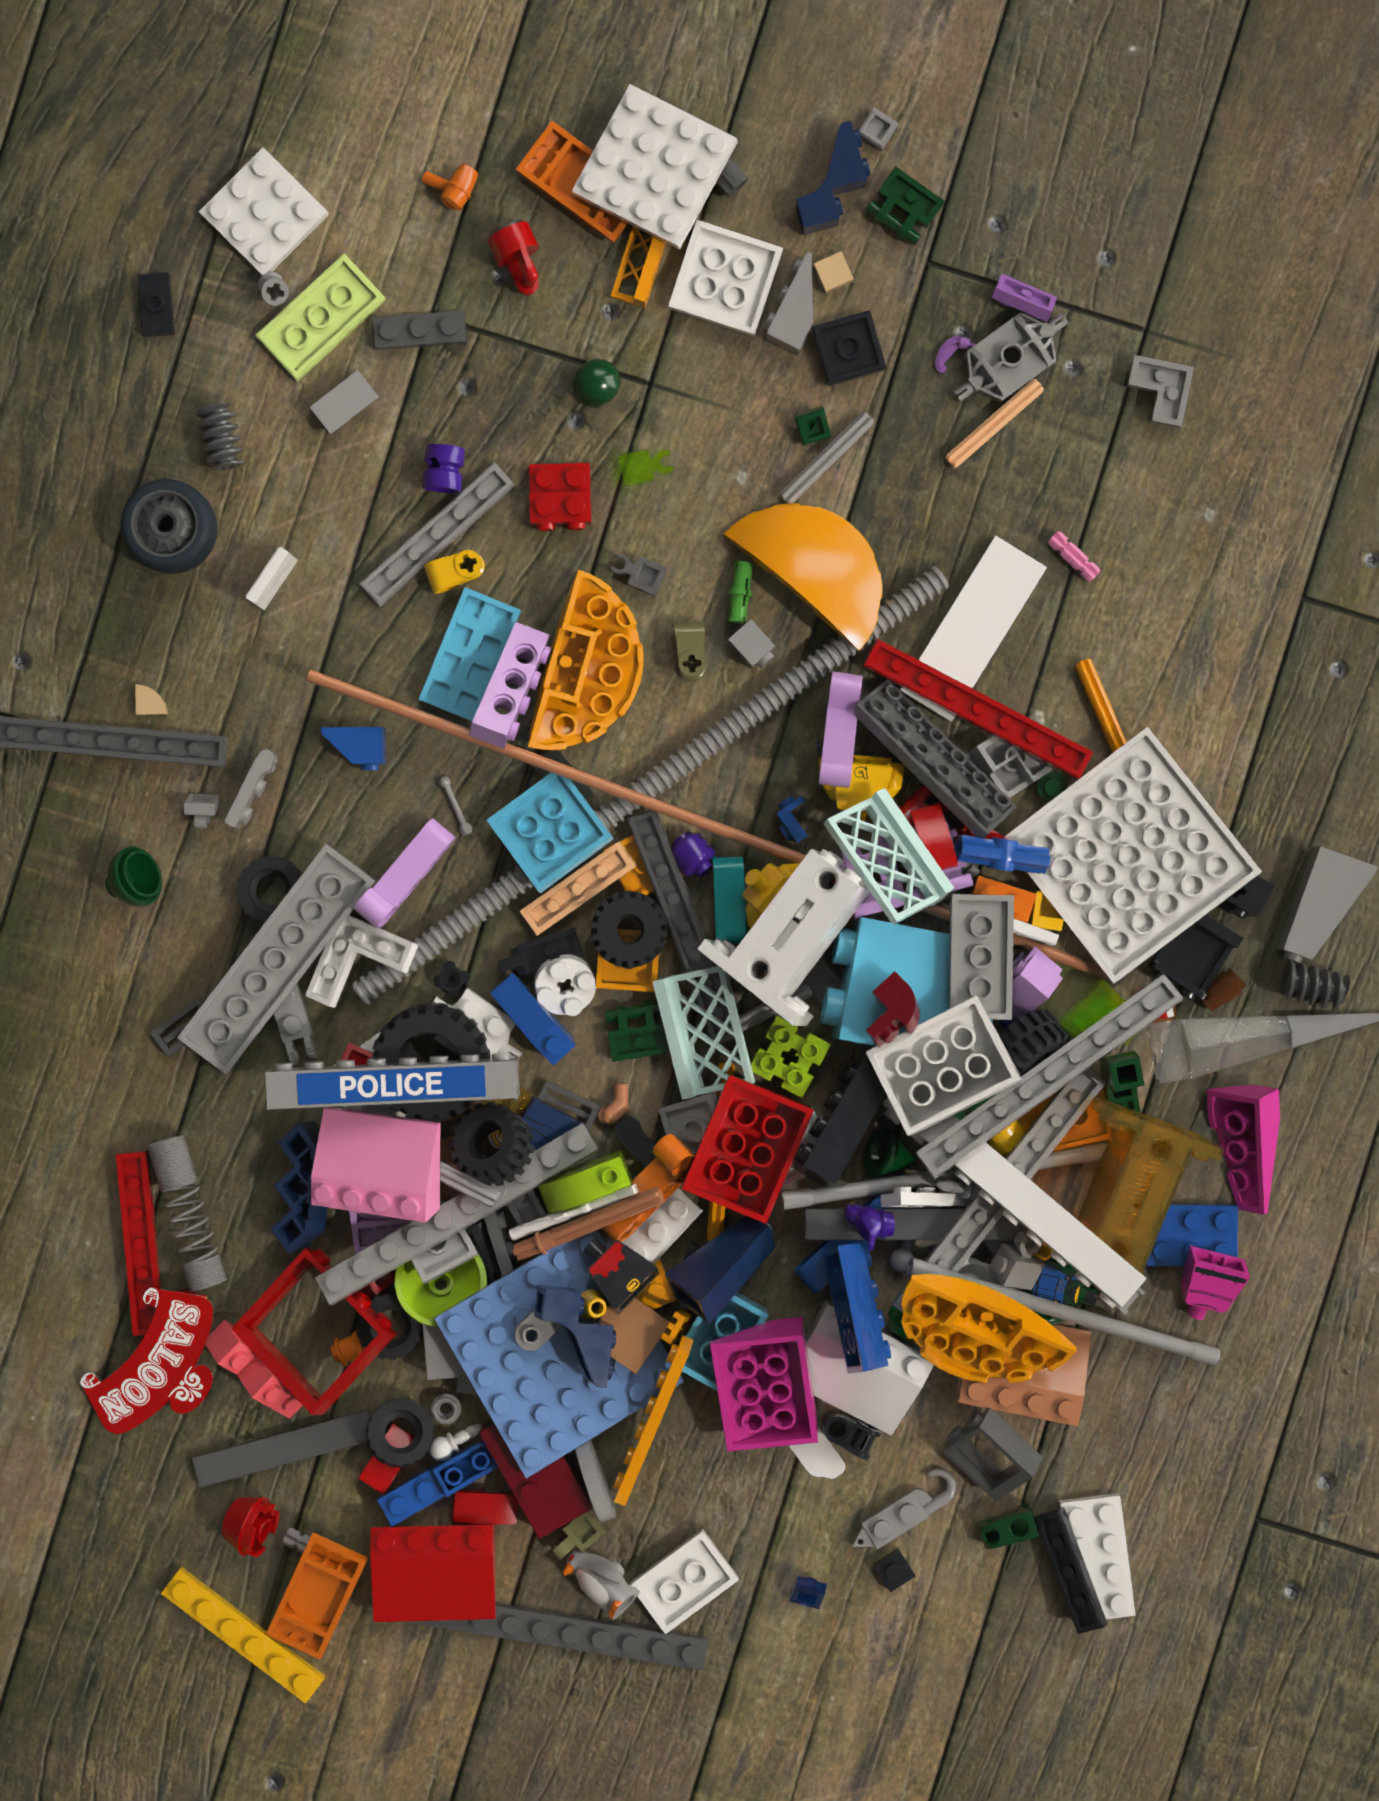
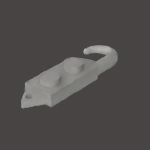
M943 1469L930 1471L928 1473L929 1477L941 1476L945 1479L947 1486L942 1493L931 1498L922 1489H910L861 1521L862 1526L853 1542V1547L876 1546L879 1549L928 1518L930 1514L954 1498L957 1490L954 1476ZM859 1539H862L863 1542H862V1543H858V1540H859Z

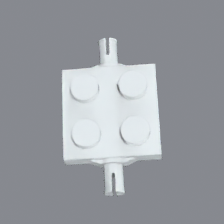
M469 988L466 989L457 1003L452 1006L448 1004V1007L464 1011V1015L470 1019L473 1018L478 1023V1029L481 1033L484 1032L487 1038L486 1044L487 1048L490 1049V1059H492V1054L510 1053L511 1058L521 1057L523 1052L508 1044L510 1033L516 1024L506 1012ZM436 997V998L434 999L433 1003H432V1004H439V1003L447 1004L446 1002H444L443 1000L439 999L438 997ZM436 1035L434 1040L459 1055L455 1046L447 1038Z

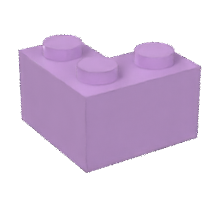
M1036 946L1026 954L1021 951L1013 960L1012 1015L1016 1019L1034 1011L1049 999L1063 979L1059 975L1063 969Z

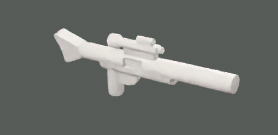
M633 1184L585 1204L557 1213H551L511 1228L509 1230L512 1240H517L614 1204L623 1198L637 1194L639 1192L636 1184Z

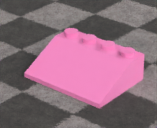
M325 1107L323 1109L311 1174V1205L426 1223L440 1209V1122Z

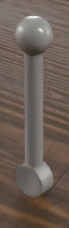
M443 776L439 780V785L445 789L459 820L460 833L467 836L472 832V826L466 823L450 787L451 780L447 776Z

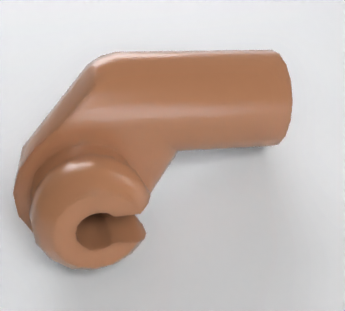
M628 1083L613 1084L614 1101L607 1107H601L598 1111L597 1116L601 1123L615 1124L628 1111Z

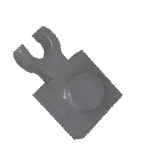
M617 554L616 558L624 560L625 567L619 570L611 566V571L617 575H629L630 578L627 585L655 597L667 567L639 556L635 564L624 554Z

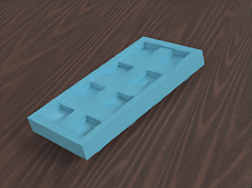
M464 587L419 700L472 722L513 626L518 621L522 611Z

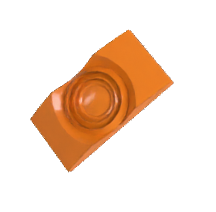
M551 121L518 165L516 172L546 197L571 212L588 228L615 243L629 223L572 194V189L593 150L554 121Z
M313 1532L266 1635L321 1660L368 1557Z

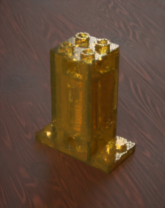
M1095 1096L1091 1108L1100 1114L1098 1118L1107 1122L1108 1126L1113 1128V1131L1077 1220L1142 1274L1190 1156L1205 1162L1208 1161L1209 1157L1220 1161L1224 1149L1204 1135Z

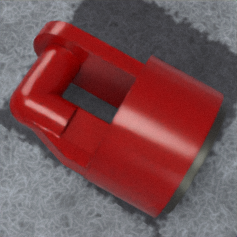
M513 221L493 231L489 235L487 243L499 267L506 266L517 290L521 294L529 296L534 294L539 286L538 272L529 257L539 249V245L527 221Z

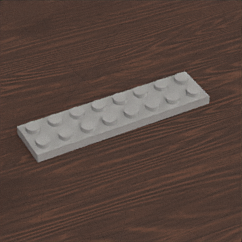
M326 843L177 1039L227 1074L349 916L355 904L372 886L375 879Z

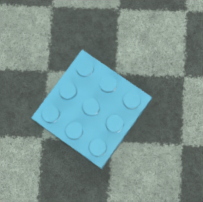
M549 773L487 819V822L539 893H542L614 839L573 782L554 773Z

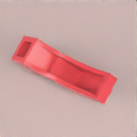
M224 1320L208 1336L205 1344L218 1365L239 1377L253 1399L290 1419L303 1405L231 1329L234 1325Z

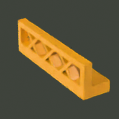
M634 226L632 227L611 298L646 309L666 242L654 236L644 240L639 229ZM636 237H638L640 243L634 245ZM643 247L647 254L645 263L635 269L630 261L631 253ZM628 265L631 272L625 274ZM632 276L635 277L638 283L634 297L619 292L622 282Z

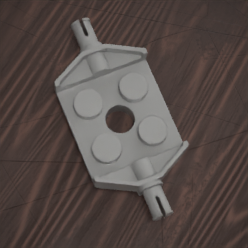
M1020 312L965 353L968 379L964 385L953 391L954 396H958L957 400L961 403L962 400L973 392H978L998 403H1002L1012 393L1049 366L1055 364L1056 354L1053 336L1058 330L1068 324L1067 319L1065 318L1061 321L1064 315L1060 313L1049 323H1042ZM1006 349H1016L1020 354V360L1017 363H1008L1004 359V351Z

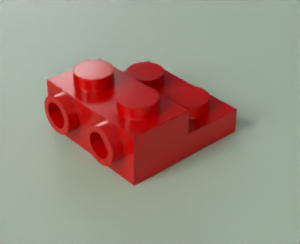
M590 463L529 464L531 527H537V531H554L555 526H567V530L580 531L585 530V525H592Z

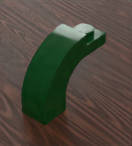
M1132 1050L1103 1057L1100 1061L1101 1079L1106 1082L1103 1090L1113 1133L1117 1134L1143 1128L1137 1087L1145 1086L1139 1055Z

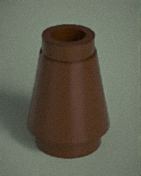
M1230 968L1225 973L1223 971L1205 992L1207 996L1202 1001L1213 1012L1243 994L1242 990L1247 985Z

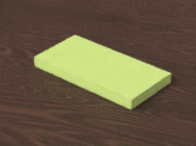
M344 253L255 336L298 382L386 301V298Z

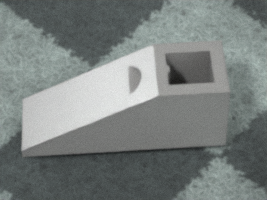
M808 251L804 259L798 257L791 271V275L795 277L790 287L784 285L777 299V302L781 303L776 314L770 313L763 329L767 330L765 340L797 356L813 324L812 253Z

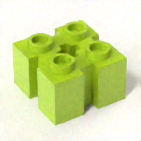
M776 1014L764 1035L770 1039L766 1049L758 1046L750 1061L752 1071L769 1081L773 1075H776L782 1079L779 1084L782 1088L803 1098L814 1078L808 1072L812 1063L820 1066L831 1044L807 1031L805 1037L796 1034L798 1026H793ZM791 1048L795 1049L794 1055L797 1056L794 1062L789 1061L788 1064L783 1063L784 1057L781 1056L783 1050L789 1052Z

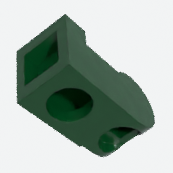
M1030 1503L1020 1505L1018 1509L1001 1513V1515L985 1518L977 1523L986 1549H994L1039 1537L1038 1526Z

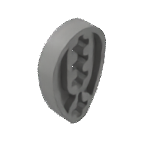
M590 1439L575 1448L593 1508L599 1521L602 1523L615 1518L616 1511L605 1475Z

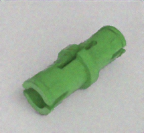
M735 561L732 588H729L728 595L731 596L727 622L746 624L749 598H752L753 592L750 590L754 563Z

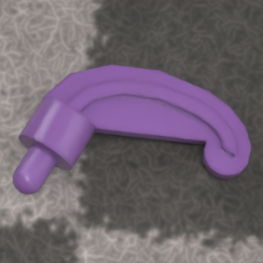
M954 336L948 339L941 346L936 356L935 367L939 373L946 371L944 363L958 348L967 351L968 348L971 349L976 344L971 343V339L962 336Z

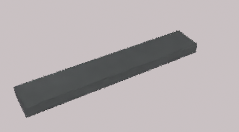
M369 1408L196 1455L192 1458L199 1487L365 1443L367 1441L365 1435L367 1423L371 1417Z

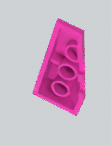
M1253 1084L1210 1088L1207 1090L1208 1120L1211 1129L1215 1128L1220 1142L1217 1148L1220 1156L1224 1155L1229 1169L1227 1178L1238 1210L1265 1215L1268 1213L1280 1123L1279 1089Z

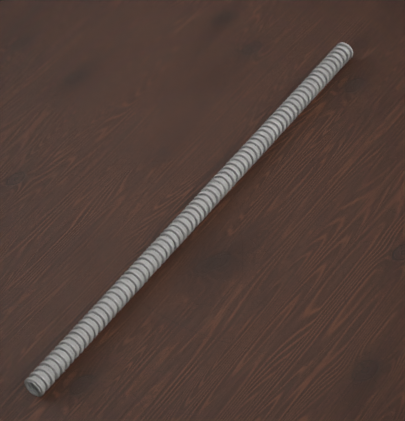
M932 566L929 573L925 571L921 579L919 577L915 578L914 584L908 583L907 589H900V594H893L890 601L886 599L884 605H880L878 621L866 643L867 645L872 643L871 640L873 638L877 640L880 633H887L888 627L894 628L895 622H902V617L905 616L907 618L910 616L911 611L916 612L919 605L923 607L926 604V600L931 601L934 594L937 596L941 594V589L946 590L949 588L947 579L937 567ZM838 634V638H832L829 645L826 643L822 645V650H815V655H808L807 661L801 660L799 662L800 666L796 667L794 665L790 673L786 671L783 678H776L777 682L775 684L769 683L768 689L762 688L761 694L755 693L753 695L754 699H747L744 706L740 704L736 712L734 710L730 711L731 715L729 717L723 716L722 722L716 721L715 727H708V732L705 734L701 732L698 739L694 737L690 745L688 743L684 744L685 748L683 750H676L677 754L674 756L672 754L669 755V760L667 761L662 760V765L659 767L655 765L651 773L647 771L645 773L646 776L644 778L640 776L637 783H630L631 787L629 789L656 799L655 795L657 793L663 794L664 788L670 789L672 787L671 783H678V778L681 776L685 778L689 770L693 772L696 765L702 766L701 762L703 760H710V755H717V750H724V745L727 743L731 745L735 737L739 739L741 737L740 734L742 732L746 734L749 727H756V722H763V717H770L773 710L777 712L779 710L778 706L781 704L785 706L788 699L791 701L795 699V694H802V689H809L810 683L816 684L818 682L817 678H824L826 676L825 673L827 671L831 673L834 666H841L840 662L842 660L846 662L849 660V655L855 656L857 649ZM616 797L613 800L609 798L607 800L608 804L605 806L601 804L598 811L595 809L593 811L610 832V827H617L618 821L624 822L625 816L629 815L631 817L633 815L632 811L635 809L639 811L641 808L637 804ZM516 865L514 867L515 870L513 872L509 870L505 878L503 876L499 877L500 881L498 883L492 882L491 888H484V893H477V898L474 900L470 898L467 905H460L461 909L459 911L455 909L452 916H445V921H438V926H431L428 933L424 931L421 938L416 937L414 943L418 944V947L407 973L385 964L382 966L377 965L376 970H370L367 977H360V982H353V989L361 1001L369 1005L372 1003V998H379V993H386V988H393L395 986L394 982L400 983L402 981L401 977H408L411 970L414 972L418 970V965H425L426 959L432 960L433 954L439 955L441 953L440 949H447V944L450 942L454 944L457 937H464L463 933L465 931L467 933L471 932L472 926L478 927L479 921H486V916H493L496 909L500 911L504 903L506 905L510 904L509 900L511 898L515 900L518 898V893H525V888H532V882L521 867Z

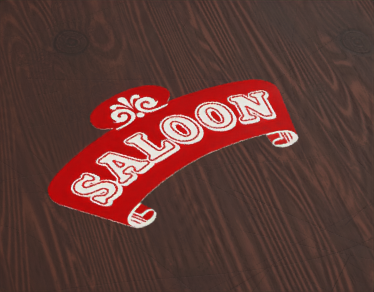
M152 1287L146 1290L143 1300L146 1304L156 1307L150 1326L137 1349L121 1367L102 1382L94 1373H86L80 1381L88 1399L107 1431L114 1434L125 1433L146 1421L169 1400L170 1407L174 1412L185 1414L194 1410L205 1399L213 1383V1374L209 1367L195 1365L204 1349L213 1321V1306L207 1298Z

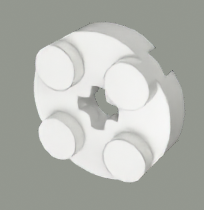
M559 955L560 958H555L552 961L549 959L544 962L535 975L534 985L537 1000L551 1013L576 1016L580 1014L582 1009L594 997L596 990L594 974L583 959L574 955ZM566 979H570L572 987L569 990L561 991L560 986L557 985L558 982H565Z

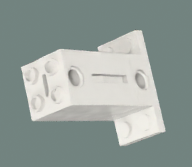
M811 849L737 948L727 940L722 942L719 939H704L698 947L699 951L793 1026H807L814 1016L808 1012L809 1005L797 996L792 998V994L870 893L862 878L854 869L851 870L847 867L845 870L841 866L844 861L833 852H828L825 849H822L821 852ZM835 875L836 883L830 889L829 881ZM767 965L768 973L764 977L763 968Z

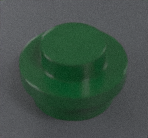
M1055 772L1047 773L1037 782V793L1046 802L1052 801L1067 789L1065 778Z

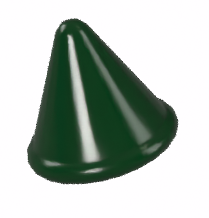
M889 1128L878 1129L868 1140L864 1152V1166L870 1176L878 1178L884 1174L913 1167L916 1164L915 1157L895 1137L893 1131Z

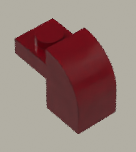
M894 971L872 991L876 1001L886 1010L883 1015L866 1029L870 1039L879 1048L884 1043L892 1042L899 1034L901 1027L911 1035L920 1019V1007L913 990Z

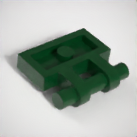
M895 166L877 193L886 200L881 207L874 201H871L865 211L875 217L874 221L879 225L885 224L897 233L896 237L904 241L906 239L915 246L922 235L912 228L917 222L927 229L945 201ZM894 206L908 216L904 223L890 213Z
M652 1000L643 1001V1005L625 1007L624 1004L616 1006V1009L604 1011L606 1023L618 1021L619 1030L608 1031L612 1062L670 1053L663 1023H655L654 1015L660 1014L658 1002L652 1003ZM645 1017V1026L628 1027L627 1019Z

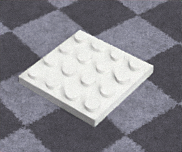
M629 84L572 189V194L680 250L738 141L736 137Z

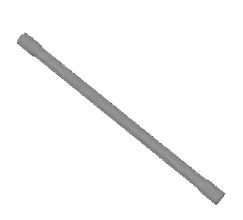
M1106 1142L1081 1146L1077 1149L1052 1152L1038 1170L1080 1163L1090 1164L1111 1160L1109 1144ZM951 1167L936 1179L928 1171L813 1189L803 1188L780 1192L783 1210L807 1207L817 1203L893 1192L894 1187H911V1189L935 1186L936 1182L941 1180L961 1181V1179L954 1174L958 1169Z
M913 1257L907 1265L906 1274L908 1276L933 1274L965 1279L994 1289L1016 1300L1032 1311L1180 1354L1191 1360L1211 1366H1216L1220 1359V1349L1198 1342H1189L941 1268L937 1264Z

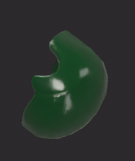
M592 359L584 363L577 370L572 387L575 397L583 405L592 408H600L604 404L609 403L618 394L621 385L619 371L611 362L605 359Z

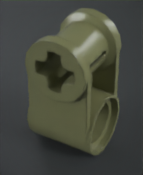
M704 621L674 623L675 650H677L679 674L687 681L698 680L703 676L706 665ZM688 659H694L695 664H700L693 673L689 671L688 667L683 666L688 664Z

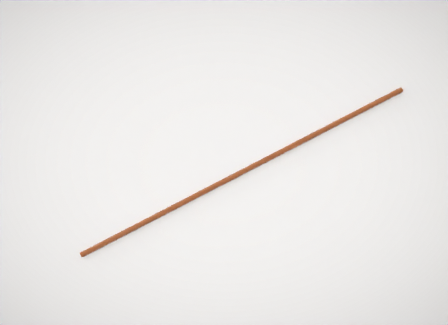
M310 669L306 679L308 682L791 863H801L806 856L805 854L509 743L506 744L504 749L471 737V729L317 671ZM936 904L921 910L950 922L949 908ZM1013 933V946L1026 951H1030L1036 946L1053 961L1104 980L1108 977L1098 964Z

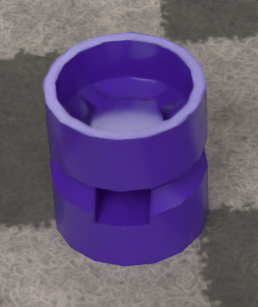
M427 444L424 462L428 465V469L423 471L422 489L439 493H461L463 475L459 473V469L464 467L465 449L447 444Z

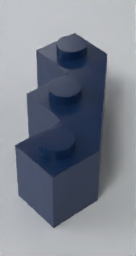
M314 1121L298 1123L277 1142L295 1165L290 1172L274 1185L292 1209L271 1228L288 1253L305 1249L326 1229L327 1207L311 1205V1174L320 1128Z

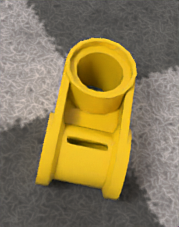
M464 550L451 556L438 558L423 565L433 594L451 590L460 584L477 579L483 574L485 569L482 557L471 550ZM467 558L477 561V564L473 565V572L463 569V566L467 564Z

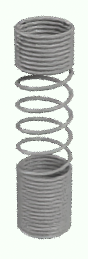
M183 1134L149 1144L147 1147L161 1192L196 1188L166 1203L164 1206L172 1207L201 1203L169 1219V1222L206 1218L173 1235V1237L177 1238L210 1233L208 1236L177 1251L182 1253L215 1248L211 1252L182 1266L185 1273L184 1276H186L185 1279H187L186 1282H188L187 1285H189L188 1288H190L189 1291H197L226 1281L227 1278L224 1272L225 1269H223L224 1266H222L223 1263H221L222 1260H220V1254H213L217 1251V1246L206 1245L190 1248L210 1238L214 1232L211 1230H201L185 1233L202 1225L209 1217L206 1215H195L180 1218L199 1209L205 1202L202 1200H191L175 1203L194 1194L200 1188L198 1185H189L198 1179L195 1173L196 1170H194L195 1167H193L194 1164H192L193 1161H191L192 1158H190L189 1147Z

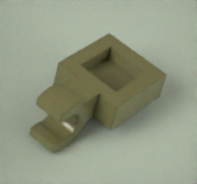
M588 1511L563 1526V1530L567 1535L552 1546V1551L559 1559L567 1555L575 1546L583 1552L605 1533V1529Z

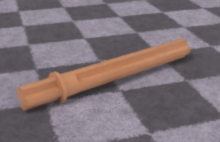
M653 1187L546 1232L537 1231L535 1236L514 1244L513 1254L517 1256L519 1262L540 1253L545 1255L549 1249L662 1204L663 1193L659 1187Z

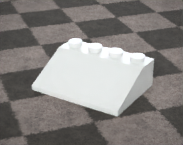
M978 996L919 1024L911 1035L904 1032L898 1035L892 1042L884 1043L880 1048L876 1046L866 1051L907 1136H913L1022 1081Z
M825 1299L806 1336L814 1396L892 1436L921 1391L934 1365L921 1356L920 1347L908 1344L895 1334L881 1328L883 1341H888L891 1350V1359H887L889 1366L847 1374L833 1302Z

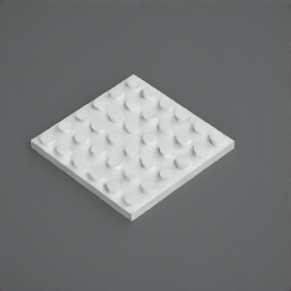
M1148 727L1005 836L1009 840L1018 841L1019 844L1049 848L1051 857L1046 873H1027L1113 984L1262 872Z

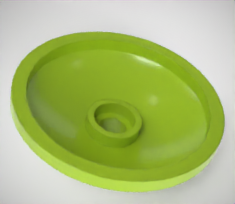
M479 1254L477 1257L425 1285L422 1283L411 1260L398 1267L395 1273L396 1295L405 1312L421 1324L438 1328L439 1326L434 1319L435 1316L487 1285L486 1270ZM437 1281H445L447 1287L444 1290H438L435 1287Z

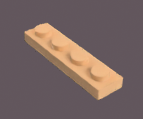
M619 841L520 910V912L538 936L637 867V865Z

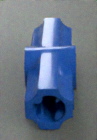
M959 834L954 847L957 861L986 865L987 868L1012 872L1015 869L1045 874L1051 857L1049 848L1019 844L1015 840L996 837L986 839Z

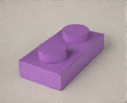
M1001 274L992 298L999 301L1003 306L1014 307L1034 319H1042L1048 322L1057 299L1056 296L1004 274Z

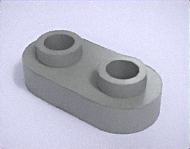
M535 1308L517 1324L514 1330L516 1343L528 1351L540 1348L562 1327L559 1323L542 1321L534 1316ZM531 1329L535 1330V1339L528 1341L526 1339V1332Z

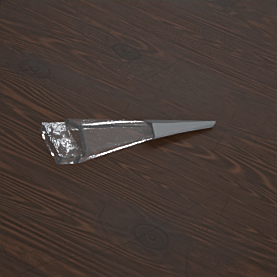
M1379 1013L1179 1018L1153 1022L1147 1028L1156 1083L1161 1084L1196 1078L1378 1022Z

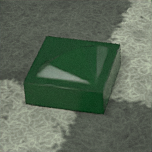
M822 406L793 415L803 446L832 437Z

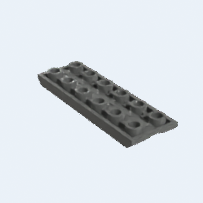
M886 680L854 707L856 717L976 836L986 837L1017 808L1009 797L964 752L957 748L891 681Z

